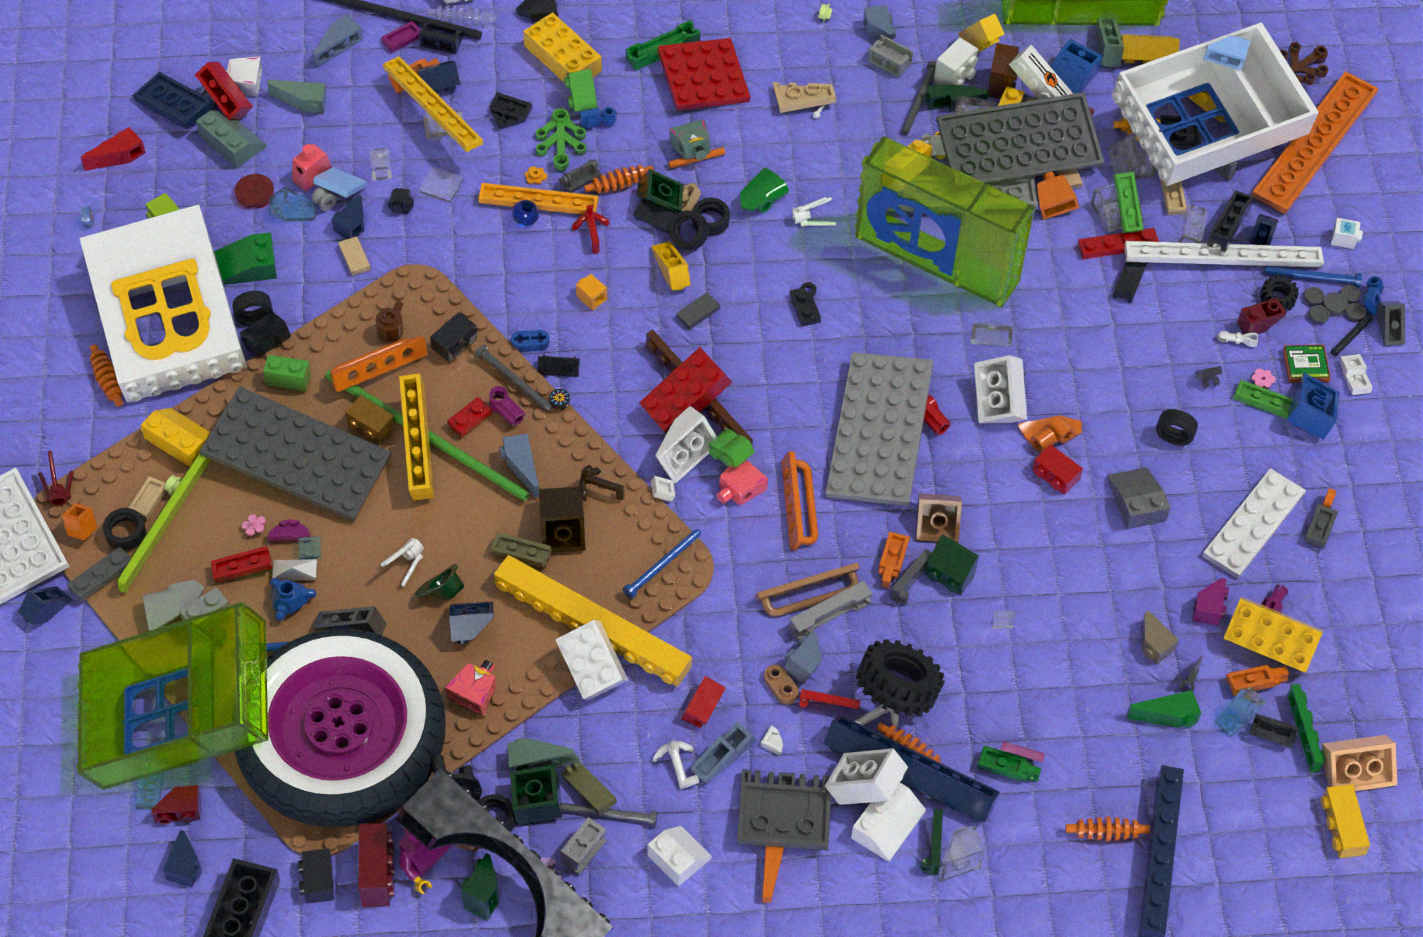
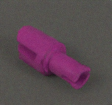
M1280 584L1276 585L1271 596L1265 597L1261 605L1281 612L1283 610L1281 603L1288 594V589L1281 585V588Z

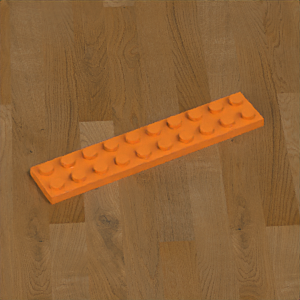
M1345 71L1317 107L1319 113L1310 133L1290 142L1253 190L1251 196L1286 214L1376 96L1379 88Z

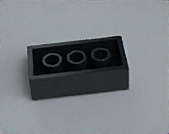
M233 858L203 937H259L280 883L278 870Z

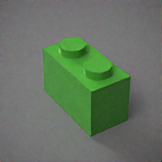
M586 69L566 73L567 77H564L565 88L569 89L570 96L567 97L569 108H572L575 112L598 108L592 70Z
M268 355L263 370L266 386L307 391L311 378L309 361Z

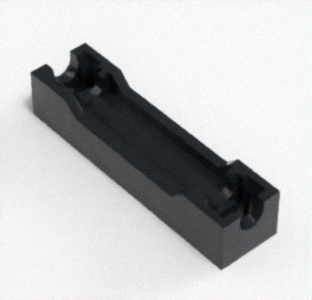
M1234 191L1210 232L1207 246L1213 247L1217 243L1221 246V251H1227L1235 233L1251 209L1254 196Z

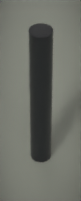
M1367 314L1331 350L1332 355L1338 356L1373 320V317Z

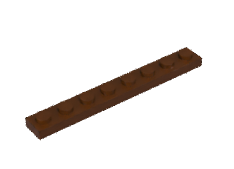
M654 330L646 333L645 344L648 351L654 353L658 357L659 363L663 367L666 366L671 374L683 362ZM716 398L704 408L710 420L716 422L722 432L725 429H730L737 435L747 438L751 445H753V439Z

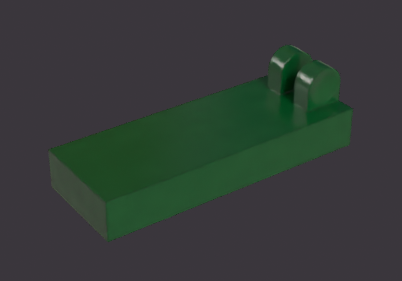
M934 809L930 858H923L920 866L923 872H929L931 875H938L940 868L943 809Z

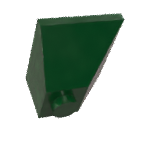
M649 169L638 183L637 197L679 213L682 211L684 184Z

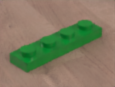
M1293 684L1288 691L1287 697L1296 726L1299 727L1298 733L1310 773H1316L1320 771L1323 763H1325V754L1319 748V735L1312 725V713L1307 709L1306 693L1302 691L1300 684Z

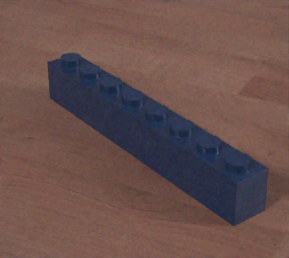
M840 714L832 720L823 743L829 746L832 751L843 754L894 748L908 766L900 782L909 785L914 791H921L929 795L935 801H941L949 805L955 811H962L970 815L976 821L985 823L991 815L1000 793Z
M1161 765L1157 776L1139 937H1165L1184 774V769Z

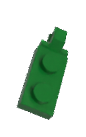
M983 746L977 765L978 769L1019 781H1026L1027 779L1038 782L1041 768L1032 766L1031 762L1026 760V757L988 746Z

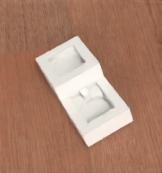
M1361 355L1341 356L1340 362L1351 395L1371 393L1372 385L1366 375L1367 366Z

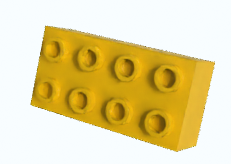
M553 12L523 31L524 46L563 82L564 77H567L566 73L591 69L593 77L602 72V56Z
M1241 596L1223 639L1306 673L1324 630Z

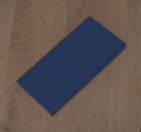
M158 72L132 95L135 101L186 129L214 105L211 99L161 72Z

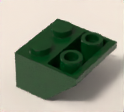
M486 853L482 859L479 858L473 867L474 872L470 878H465L461 885L464 909L488 922L500 902L498 883L491 856Z

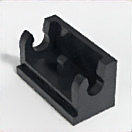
M424 23L419 32L420 47L457 54L463 39L460 35L461 31L457 30L454 36L432 31L428 28L429 24Z

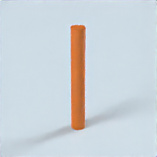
M724 147L711 150L702 160L725 155ZM696 157L691 159L679 158L668 161L669 169L702 160H698Z

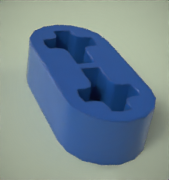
M544 330L518 331L511 336V344L519 352L542 351L549 347L550 337Z

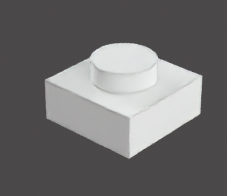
M654 476L651 480L653 497L672 502L675 498L673 481Z

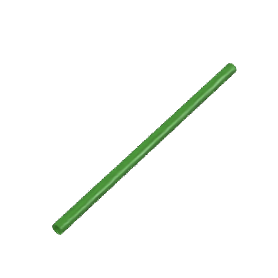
M330 369L327 371L325 378L332 382ZM357 385L344 389L356 398L362 395L394 415V421L403 426L402 413ZM428 430L429 443L522 501L528 499L530 492Z

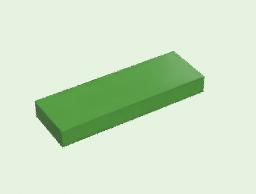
M1134 172L1113 175L1122 232L1130 233L1144 230Z
M1240 380L1233 397L1237 401L1286 419L1288 418V410L1293 400Z

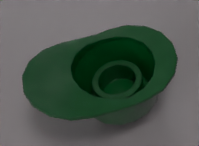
M451 565L439 575L425 582L417 589L415 596L420 598L432 594L438 599L443 600L454 597L464 588L463 581L456 573L458 565Z

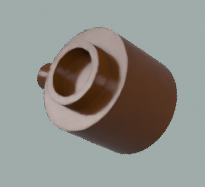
M400 301L395 302L393 309H383L376 316L377 334L383 341L393 342L400 339L403 335V320L400 313L403 303Z

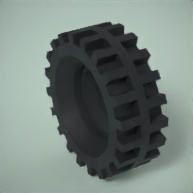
M884 639L883 644L880 641H875L874 645L870 644L856 674V679H859L858 687H864L862 693L865 696L870 695L872 697L871 701L874 704L879 702L883 705V709H893L894 713L898 715L900 712H904L906 716H911L912 713L921 716L923 711L928 713L933 708L945 681L943 680L944 673L939 672L940 665L933 664L931 656L926 657L923 655V650L919 649L917 651L909 643L905 646L898 640H895V643H891L889 639ZM889 670L901 673L910 678L912 681H906L904 679H901L895 676Z

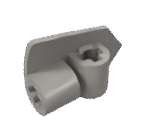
M195 580L171 584L164 591L144 594L143 601L149 632L152 633L180 617L179 611L200 598L205 587Z

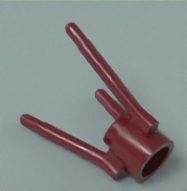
M48 451L52 479L50 489L42 472H39L38 475L46 493L47 502L53 506H61L66 504L67 499L71 498L70 490L74 472H69L66 489L62 484H57L52 451Z

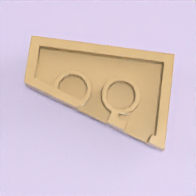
M772 82L780 113L836 103V95L832 84L809 83L807 86H797V83L789 82V85H779V82Z

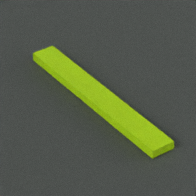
M200 453L198 454L118 578L119 591L126 594L211 459L200 455Z

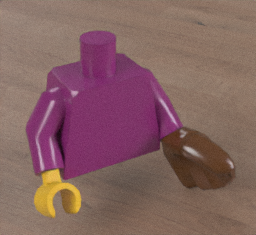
M404 829L405 836L398 843L401 849L399 865L411 881L414 880L415 890L425 894L421 889L422 884L425 883L430 889L432 885L429 881L421 879L419 875L423 876L452 845L438 847L429 851L407 829ZM455 845L468 851L482 849L470 845Z

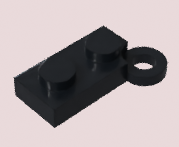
M810 282L803 283L801 288L790 290L789 293L801 327L821 322V317L813 298L817 289L815 284ZM806 288H811L812 291L808 292V291L805 290V289H806Z

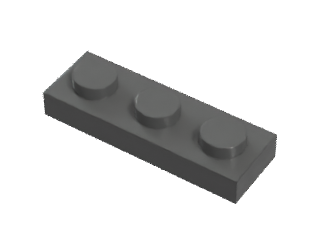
M118 547L67 583V586L82 602L122 574L131 557L121 547Z

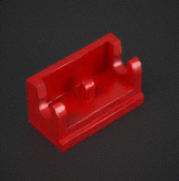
M705 676L681 719L699 728L703 724L706 725L726 687Z

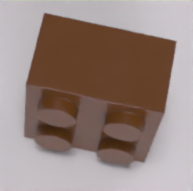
M996 43L987 90L988 97L1001 99L1006 86L1016 87V82L1013 81H1017L1018 75L1009 64L1018 55L1019 47Z

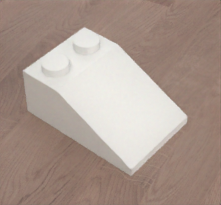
M689 406L674 420L655 456L669 478L676 484L709 454L710 448L708 443L717 436L704 415Z

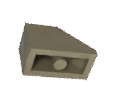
M1147 611L1142 621V651L1149 660L1159 664L1176 650L1179 639L1153 614Z

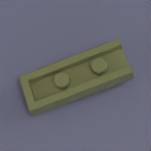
M500 532L497 533L490 547L491 554L505 558L510 555L523 563L541 568H546L552 551L549 545Z
M580 762L571 764V767L569 765L564 767V772L561 773L562 779L599 816L617 803L616 797Z

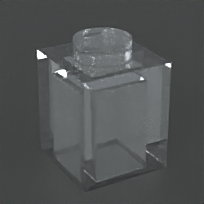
M389 148L369 150L372 180L392 179Z

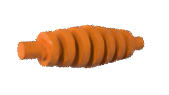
M640 164L636 165V169L634 166H629L628 169L622 167L621 172L618 168L614 169L613 173L609 171L606 173V176L604 174L600 175L599 180L597 177L593 178L591 184L583 186L585 193L594 191L596 194H600L602 190L604 193L609 192V187L611 191H617V186L619 190L625 188V185L626 187L631 186V180L633 184L638 183V177L641 180L649 169L654 170L653 166L642 167Z
M96 344L91 345L90 350L92 354L89 358L95 379L108 400L114 401L116 407H120L124 404L121 398L123 393L118 385L113 363L105 351L99 350Z
M882 722L876 727V730L884 734V736L941 763V757L938 754L933 757L934 751L931 748L926 752L928 745L924 742L920 745L921 739L918 737L913 739L912 734L908 733L905 735L906 731L902 729L896 732L898 727L894 725L888 727Z
M1105 816L1103 824L1101 817L1095 818V824H1093L1092 818H1087L1086 824H1084L1083 819H1078L1075 824H1065V833H1076L1078 838H1083L1084 833H1086L1087 839H1092L1093 833H1095V839L1099 841L1102 840L1103 833L1104 840L1111 841L1113 833V840L1117 841L1120 840L1121 833L1123 840L1129 839V834H1131L1132 839L1138 838L1139 834H1150V825H1140L1137 820L1133 819L1131 824H1129V820L1123 818L1122 824H1120L1119 817H1114L1112 823L1111 817Z

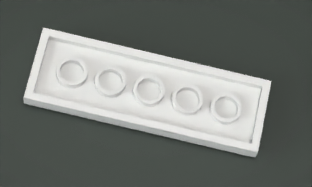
M1270 468L1206 548L1202 557L1236 579H1239L1298 504L1306 490Z

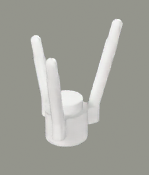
M824 197L807 205L793 208L792 217L794 223H800L801 227L835 226L836 222L807 221V219L811 218L809 209L830 202L832 198Z
M411 538L401 549L388 557L380 565L384 567L400 555H403L407 560L414 559L401 583V586L404 587L416 565L423 558L420 554L424 550L423 545L417 539Z

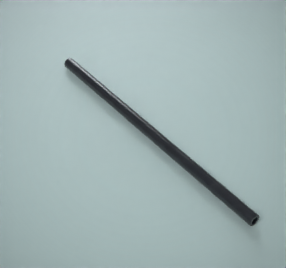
M325 0L406 22L413 21L415 24L422 26L424 23H428L429 28L453 34L459 30L461 31V36L481 40L482 31L363 0Z

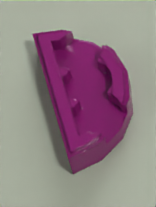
M288 519L280 521L279 525L271 529L267 539L268 543L309 541L311 536L309 529L301 524L300 521Z
M1002 742L1000 749L1043 762L1045 756L1042 752L1008 742Z

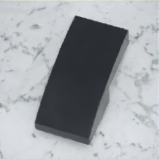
M646 200L641 201L633 214L636 220L651 224L654 229L669 233L670 222L676 215Z

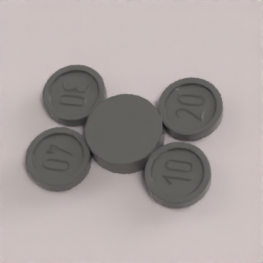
M1346 285L1341 289L1340 293L1332 292L1326 296L1317 287H1310L1304 293L1305 301L1315 305L1309 312L1310 319L1315 323L1323 324L1328 321L1330 315L1340 316L1344 312L1350 320L1355 322L1361 321L1366 315V309L1356 303L1361 297V292L1353 285Z

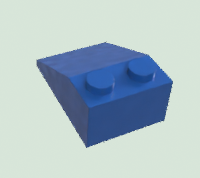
M1303 373L1288 410L1287 420L1293 426L1301 427L1308 431L1310 435L1324 440L1337 422L1340 392Z

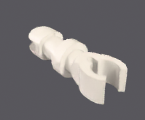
M1221 331L1218 333V340L1226 343L1231 341L1235 342V344H1240L1241 342L1247 346L1256 347L1259 334L1247 333L1242 335L1241 332L1232 334L1228 331Z

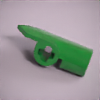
M763 168L740 192L741 209L750 211L757 209L761 213L767 212L772 207L773 202L789 193L786 182L773 171Z

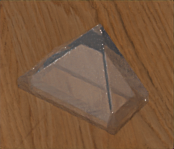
M992 321L972 323L971 344L1011 347L1013 326Z

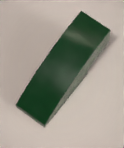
M953 84L927 86L925 101L929 110L948 107L950 113L986 106L988 97L987 90Z

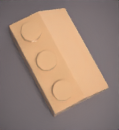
M1387 735L1322 743V750L1325 754L1323 767L1329 787L1353 784L1355 791L1397 785L1396 743Z

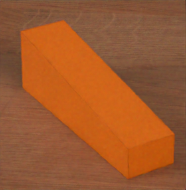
M766 846L762 902L771 903L784 847Z

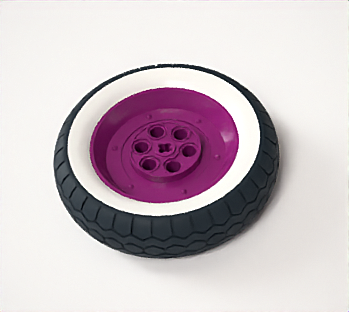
M358 629L323 630L288 642L269 655L254 670L240 693L234 712L232 726L234 752L239 768L247 783L267 805L277 812L293 820L314 826H356L377 820L397 810L407 803L427 782L433 772L431 757L434 756L435 762H437L436 755H441L446 730L445 709L442 696L434 678L426 666L404 646L385 636ZM335 705H339V706H340V707L337 708V709H333V708H332V707L335 706ZM354 712H361L359 715H353ZM316 719H323L321 722H314ZM359 731H364V732H365L364 734H361V735H357V734H356V733L359 732ZM319 739H326L324 742H317ZM340 745H348L345 748H338Z

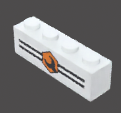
M1032 45L1022 50L1009 64L1038 99L1073 94Z

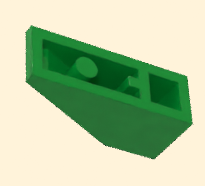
M1192 690L1130 704L1127 712L1128 719L1175 728L1182 726L1192 727L1198 723L1201 715V710Z

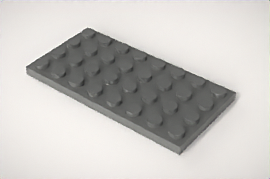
M1085 92L938 115L936 117L955 190L1043 176L1047 172L1055 174L1098 167L1104 164Z
M239 386L201 448L200 455L354 522L389 461L391 452Z

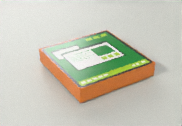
M1324 344L1284 345L1283 354L1289 383H1299L1303 373L1321 382L1330 381L1331 377Z

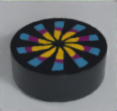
M555 389L549 395V403L552 408L563 410L570 404V395L564 389Z

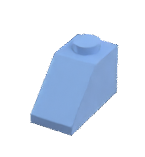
M1232 35L1208 45L1203 60L1241 70L1246 59L1250 40Z

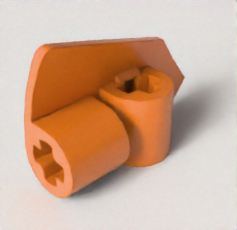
M1058 415L1018 423V428L1036 451L1041 453L1050 444L1055 445L1059 441L1066 443L1081 434L1082 421Z

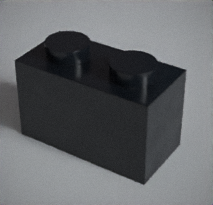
M274 312L239 332L245 348L257 358L291 337L286 322Z
M458 312L430 336L431 348L450 362L454 357H458L464 348L475 342L477 339V325Z
M330 848L302 851V860H298L299 874H303V881H299L300 895H305L306 903L334 900Z

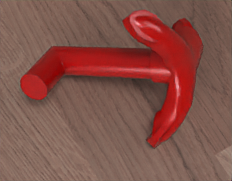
M594 205L586 206V212L573 223L572 229H578L586 221L592 242V253L598 254L600 252V244L595 220L605 226H608L610 222L607 218L593 211Z

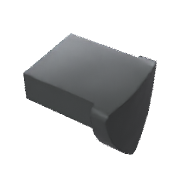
M1234 161L1215 169L1226 181H1230L1236 173L1238 162Z

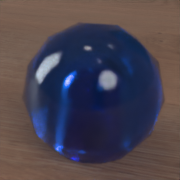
M519 200L512 209L514 221L523 227L532 226L539 218L538 206L531 200Z

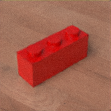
M207 62L195 74L228 120L242 119L253 108L220 62Z

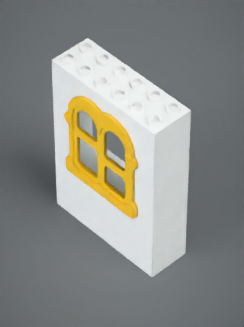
M199 205L80 238L118 385L127 403L137 402L148 396H158L162 392L169 390H178L186 385L199 384L203 380L210 378L216 379L227 373H237L247 368L208 229ZM188 281L193 299L192 303L169 309L162 288ZM154 290L157 299L156 304L137 310L132 309L129 297ZM158 312L161 314L166 336L156 346L145 345L140 339L136 319ZM189 312H196L199 320L198 330L190 336L178 335L174 331L172 318Z

